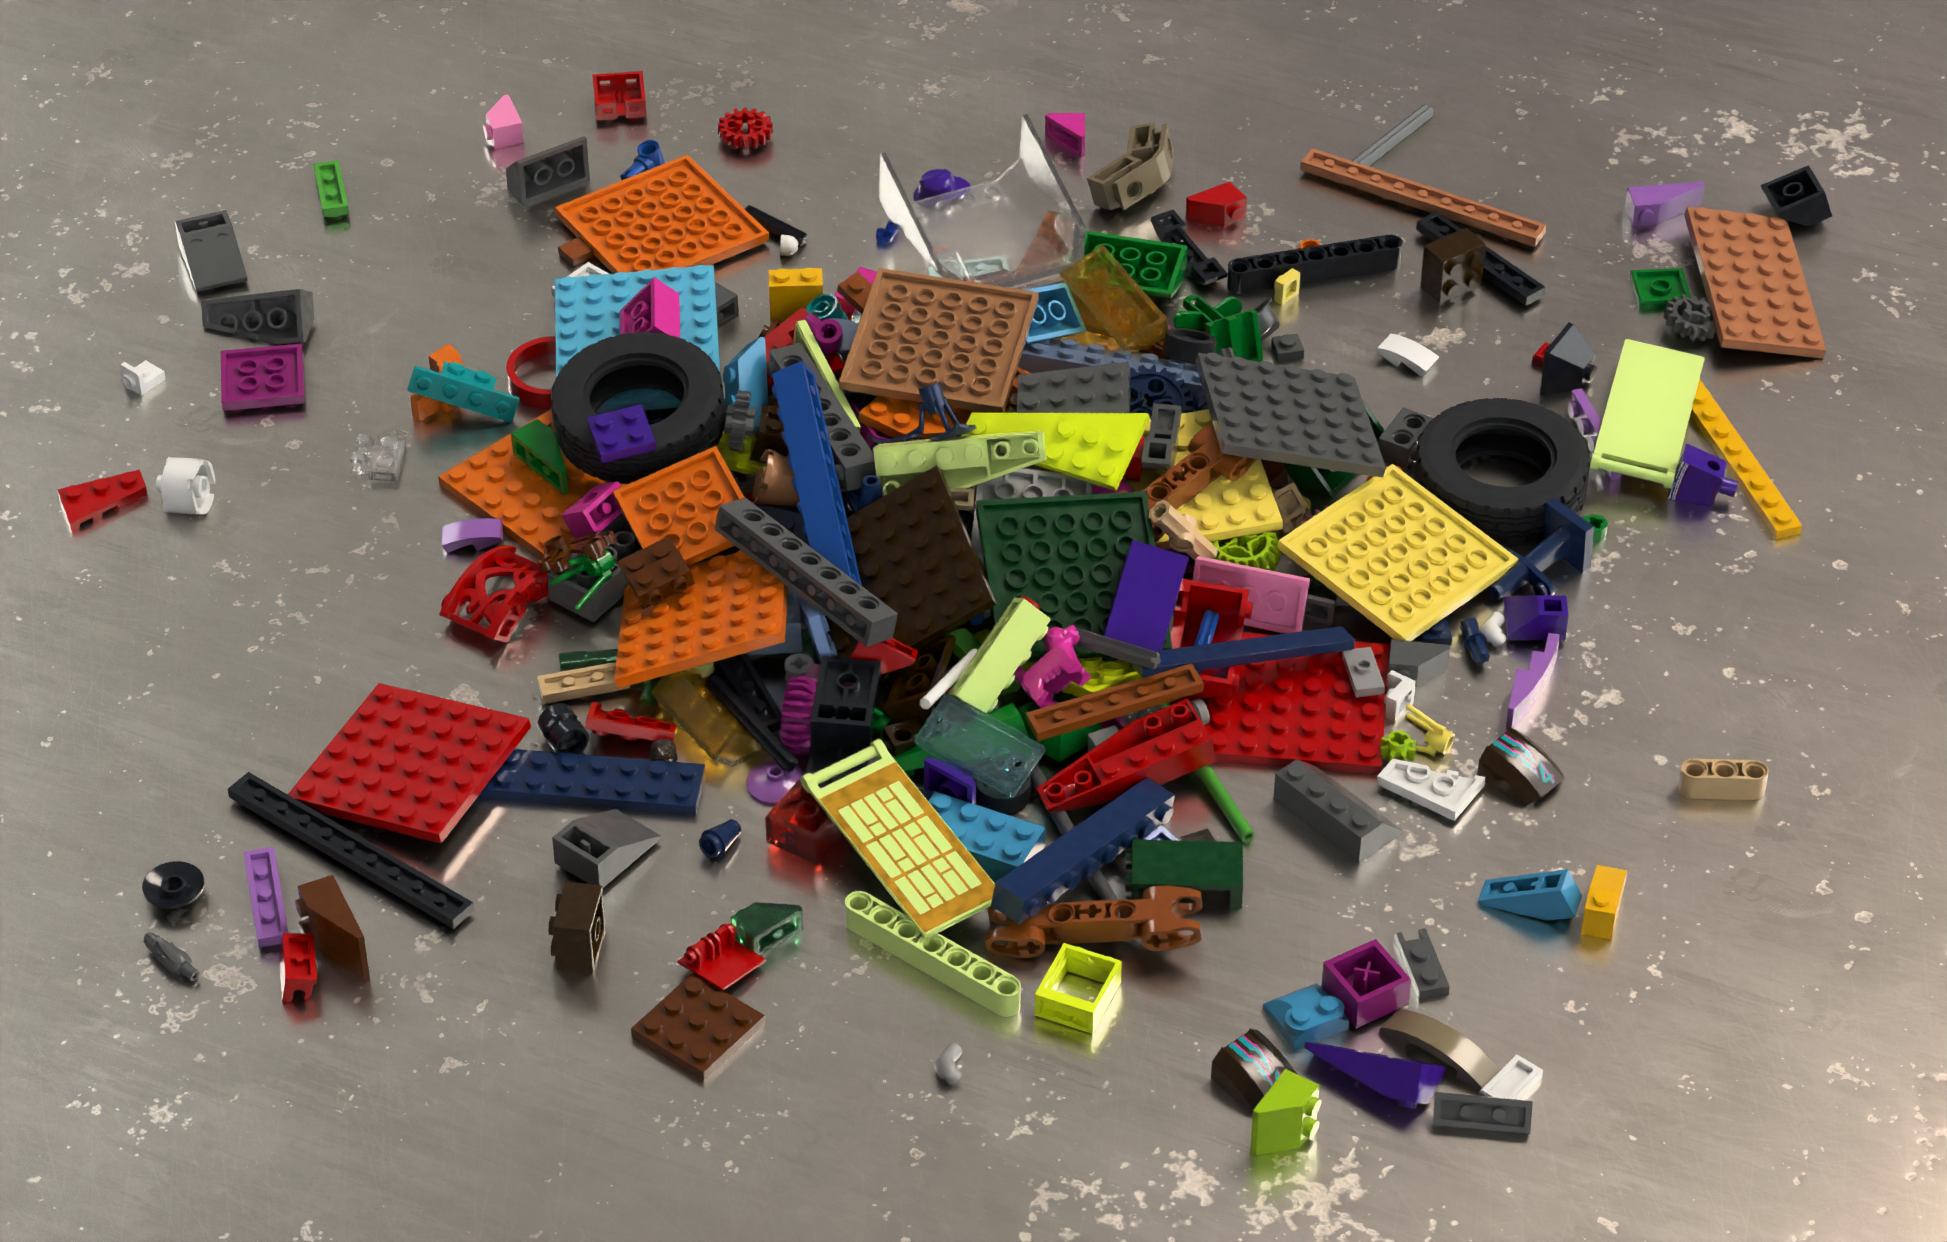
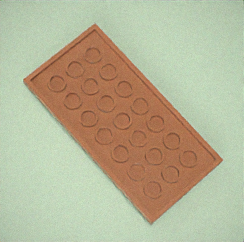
M1687 207L1684 216L1708 303L1710 304L1720 347L1823 359L1827 350L1787 220L1777 216H1763L1754 213L1746 214L1729 210H1712L1704 207Z

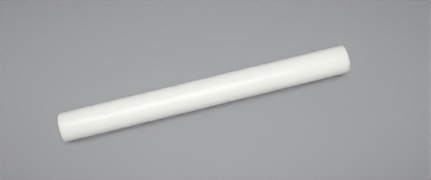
M971 649L920 700V706L923 709H929L958 680L978 651L977 649Z

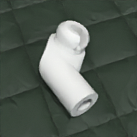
M1494 612L1481 628V632L1487 639L1486 641L1488 643L1491 642L1497 648L1506 641V636L1501 633L1502 629L1500 628L1505 622V618L1499 612Z

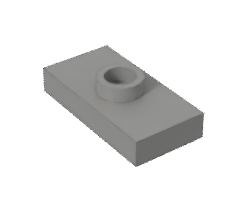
M1371 647L1342 651V660L1355 697L1384 694L1385 685Z

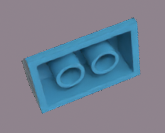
M1067 282L1026 289L1027 291L1039 292V301L1025 345L1081 334L1087 331Z

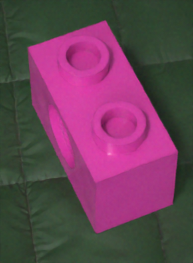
M618 481L594 486L561 515L574 538L597 530L602 531L622 513L613 494L614 490L621 488Z

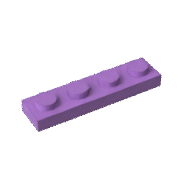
M1583 389L1572 390L1571 401L1567 405L1570 418H1574L1578 425L1579 433L1584 435L1589 449L1593 453L1602 421ZM1605 470L1610 480L1621 478V474Z
M274 847L245 851L244 859L258 946L260 948L281 944L282 933H288Z

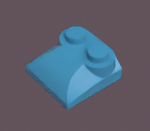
M1318 983L1263 1004V1010L1293 1051L1304 1047L1305 1042H1318L1349 1030V1020L1344 1015V1004L1340 999L1329 996Z

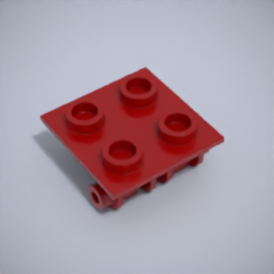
M729 923L722 924L715 933L710 932L696 944L687 947L684 957L679 959L677 963L723 991L765 963L766 959L735 941L737 930L733 924Z

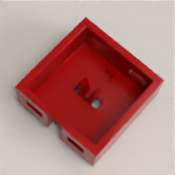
M643 71L592 74L596 120L610 121L617 119V116H626V118L630 119L647 117ZM626 79H636V82H626ZM600 81H610V84H600Z

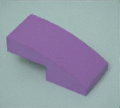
M470 519L442 526V546L447 553L473 544L476 550L479 551L503 542V526L500 519Z

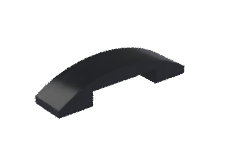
M1174 209L1151 217V223L1161 242L1187 246V269L1185 274L1202 285H1207L1227 277L1228 273L1214 257L1208 259L1186 234L1187 225Z

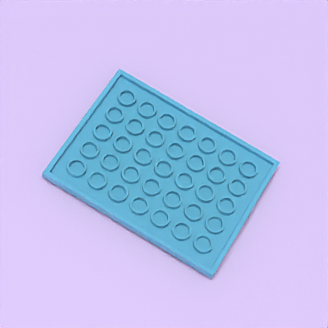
M697 265L684 268L672 267L661 270L617 272L604 275L592 274L581 277L568 276L555 279L556 377L563 366L568 363V360L582 349L602 339L620 335V310L654 277L679 293L680 338L701 348L713 360L720 372L714 265ZM651 388L633 389L621 392L608 399L601 405L596 414L599 415L639 404L642 405L644 411L678 408L681 401L674 395L662 390Z

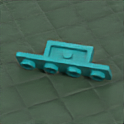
M444 361L441 373L415 366L407 388L409 392L510 423L513 422L520 400L519 397L494 390L497 377H493L485 371H474L465 368L462 364L455 362L448 363Z

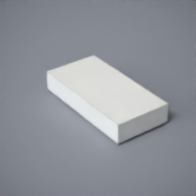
M1516 1054L1479 1091V1096L1521 1099L1542 1078L1543 1070Z

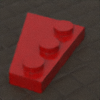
M140 469L57 489L71 532L79 529V524L90 518L94 522L102 518L103 512L111 508L120 509L147 495L146 485Z
M592 701L585 724V729H590L592 733L603 736L609 733L619 734L622 739L636 741L638 738L650 740L651 744L666 746L667 743L673 744L676 724L647 716H637L636 719L630 718L626 710L615 708L614 711L601 710L602 704Z

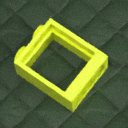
M1063 943L1035 993L1034 1016L1093 1034L1121 984L1122 961ZM1067 972L1104 983L1094 1003L1057 991Z

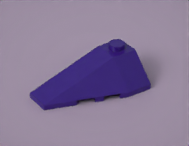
M1305 1042L1304 1048L1385 1097L1397 1099V1106L1416 1109L1417 1103L1428 1104L1446 1072V1066L1393 1057L1388 1058L1387 1055L1369 1052L1362 1053L1355 1049L1315 1042Z

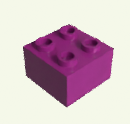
M1374 939L1323 962L1321 987L1329 996H1334L1342 1001L1344 1004V1015L1355 1028H1358L1409 1005L1411 978L1383 946Z

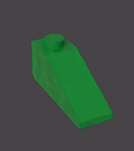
M536 419L512 432L513 454L563 495L568 493L567 472L554 430L550 426H546L539 419Z

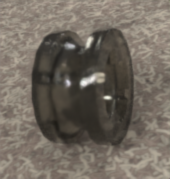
M660 739L651 745V761L677 762L676 745L671 740Z

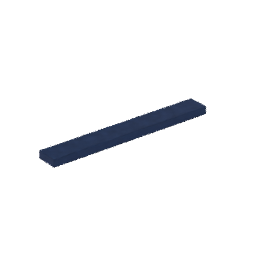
M1342 626L1155 651L1160 654L1161 663L1157 665L1156 669L1146 668L1133 663L1130 664L1144 678L1191 663L1196 671L1352 650L1354 649L1355 639Z

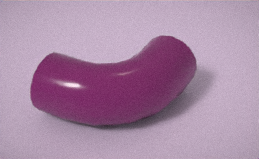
M814 314L807 315L802 319L806 320L824 355L834 354L841 349L843 332L839 322L833 319L821 321Z

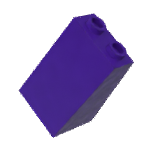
M1132 540L1126 551L1103 636L1152 651L1162 650L1189 557Z

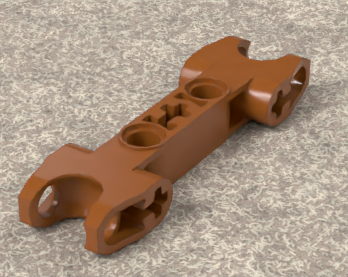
M1213 424L1205 426L1191 439L1188 445V451L1191 454L1143 490L1147 493L1149 511L1158 501L1166 500L1173 508L1178 509L1221 475L1230 481H1236L1248 471L1257 459L1222 454ZM1151 520L1154 540L1157 542L1165 533Z
M1170 885L1153 886L1143 892V899L1138 900L1118 899L1048 904L1036 916L1029 917L1021 924L1016 923L1003 913H997L996 909L990 906L987 908L989 920L996 924L1008 926L994 929L986 934L987 952L999 956L1031 958L1043 954L1045 944L1116 942L1141 939L1142 945L1152 951L1173 950L1191 946L1202 940L1201 925L1192 919L1180 917L1195 914L1201 910L1202 896L1200 891L1192 888ZM1184 898H1190L1195 901L1193 903H1178ZM1190 930L1194 934L1187 936L1180 934L1178 931ZM1005 940L1009 941V943L1006 945H997L993 943V941Z

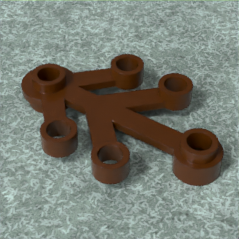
M601 530L572 540H567L565 535L553 537L544 543L546 548L544 553L546 556L538 562L542 572L552 569L554 573L561 572L570 567L567 559L572 553L584 554L585 557H589L590 561L597 560L606 555V546L615 543L617 539L613 531L602 534Z

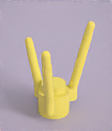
M1407 704L1406 709L1415 716L1407 713L1405 715L1406 719L1427 731L1424 742L1428 746L1416 744V751L1427 753L1433 757L1436 756L1437 752L1445 755L1453 744L1455 734L1446 730V727L1436 723L1411 704Z

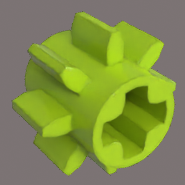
M1392 731L1388 738H1381L1380 755H1382L1383 759L1386 758L1387 763L1392 759L1407 762L1408 760H1415L1416 740H1410V736L1406 732Z

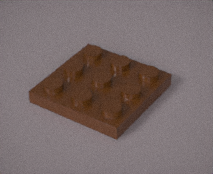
M691 973L631 1028V1034L636 1040L705 1081L765 1025V1015L727 992L718 989L696 974Z

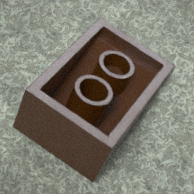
M330 875L297 886L299 899L295 900V905L300 918L303 919L298 922L300 932L303 934H314L316 951L363 981L369 980L370 974L364 935L334 876Z

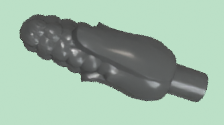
M150 932L145 934L144 944L156 956L155 959L160 961L169 972L175 975H184L190 981L198 979L200 972L192 966V960L186 952L175 947L172 942L169 943L160 938L159 935Z

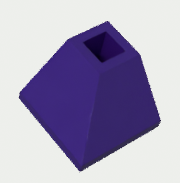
M1504 596L1507 640H1547L1548 633L1560 635L1559 641L1566 640L1569 616L1566 596Z

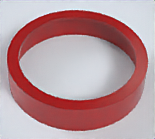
M555 336L541 337L528 341L515 349L508 358L506 370L509 391L513 396L519 397V402L526 406L542 410L552 409V389H539L529 386L516 376L515 371L519 366L532 358L556 354Z

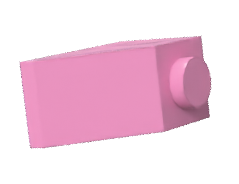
M509 94L503 95L486 114L487 125L483 126L485 138L491 141L494 149L524 143L522 121Z

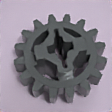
M1682 294L1681 298L1674 296L1672 301H1668L1663 318L1667 320L1666 326H1673V333L1679 332L1682 338L1686 335L1690 336L1692 341L1696 337L1701 341H1705L1706 336L1713 339L1714 335L1717 334L1710 304L1706 302V298L1703 297L1701 300H1698L1693 294L1691 298Z
M738 390L735 405L729 404L727 408L724 434L731 435L730 450L743 452L745 437L752 438L756 408L750 407L751 392Z

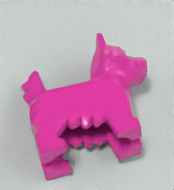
M1070 625L1064 629L1060 627L1048 629L1043 637L1047 653L1027 671L1020 666L1015 671L1014 680H1017V683L1023 686L1025 692L1040 708L1057 704L1056 701H1053L1054 693L1058 694L1060 690H1064L1071 682H1075L1082 687L1091 679L1088 672L1081 666L1073 649L1080 639L1079 631L1075 625Z

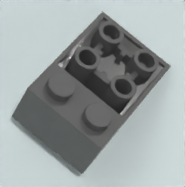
M226 210L175 221L179 248L196 292L248 280L233 226Z
M612 809L573 820L553 836L554 861L557 865L588 884L602 885V888H604L661 839V835L621 811Z

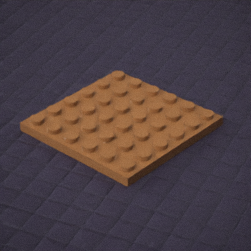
M878 268L839 380V389L922 402L918 389L940 382L943 395L946 397L950 407L985 413H1004L1039 301V292Z

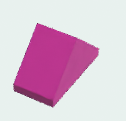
M1048 113L1045 115V136L1076 155L1083 157L1085 155V113Z

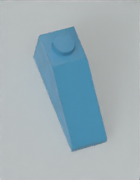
M1565 869L1485 880L1478 902L1481 906L1548 921L1575 917L1582 894L1570 871Z

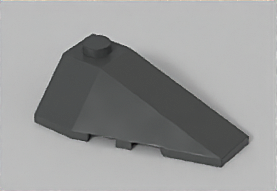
M303 289L201 300L203 327L278 345L306 342L314 321L313 293Z

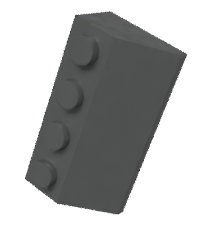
M1296 759L1275 773L1273 799L1358 863L1402 834L1400 828L1314 765Z

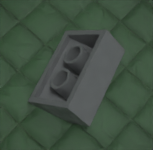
M583 136L514 162L506 168L507 189L521 205L590 180L587 138Z

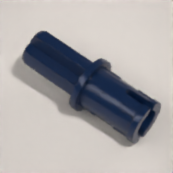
M1468 617L1460 622L1461 625H1459L1464 636L1463 644L1470 651L1472 659L1476 661V664L1483 665L1484 662H1488L1490 659L1485 645L1487 639L1480 631L1475 618Z

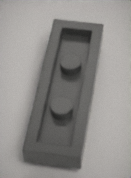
M1435 1092L1432 1124L1530 1134L1533 1101Z

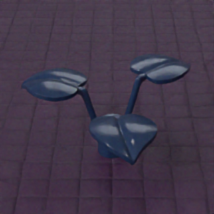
M939 382L918 389L922 404L918 405L920 411L919 426L904 436L887 440L872 437V441L875 445L905 442L923 434L925 410L928 411L929 415L939 413L946 431L945 433L931 436L930 441L958 437L977 428L976 425L959 423L948 405L946 397L943 395ZM945 410L955 425L953 428H950L944 413Z

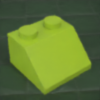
M1287 1069L1283 1071L1253 1110L1251 1154L1258 1156L1299 1149L1308 1138L1312 1139L1319 1128L1317 1112L1321 1105V1100L1318 1099L1319 1084Z

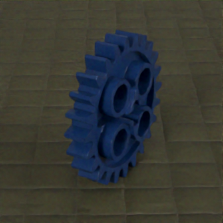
M1141 365V371L1138 373L1133 367L1130 368V398L1136 400L1130 402V413H1148L1151 419L1153 403L1178 405L1182 407V413L1193 412L1191 407L1193 406V397H1189L1190 388H1184L1185 380L1176 381L1175 372L1167 376V368L1165 367L1160 373L1156 372L1155 365L1151 367L1150 371H1146L1145 366ZM1158 389L1161 392L1153 393L1151 390Z

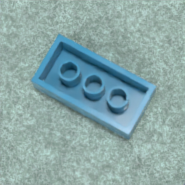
M936 791L928 801L994 883L1045 848V827Z

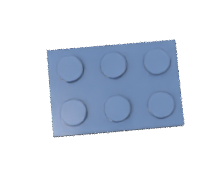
M800 595L797 596L813 649L820 663L823 656L838 658L835 645L828 634L830 629L825 615Z

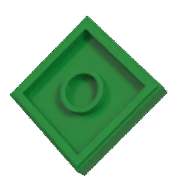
M1682 268L1630 270L1629 278L1639 311L1665 310L1668 301H1672L1674 296L1681 298V295L1685 294L1688 298H1691Z

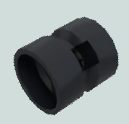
M564 703L554 704L545 709L539 716L538 728L556 755L559 753L580 754L588 746L590 741L589 734L569 705Z

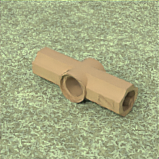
M1166 500L1158 501L1150 509L1148 518L1169 536L1170 548L1178 552H1186L1195 561L1198 556L1214 559L1217 556L1218 548L1197 530L1198 521L1196 518L1187 514H1180Z

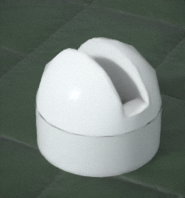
M781 235L780 256L795 254L798 250L797 239L790 235Z

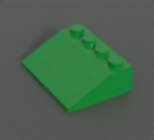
M1084 230L1067 276V283L1172 298L1181 287L1186 273L1187 246Z

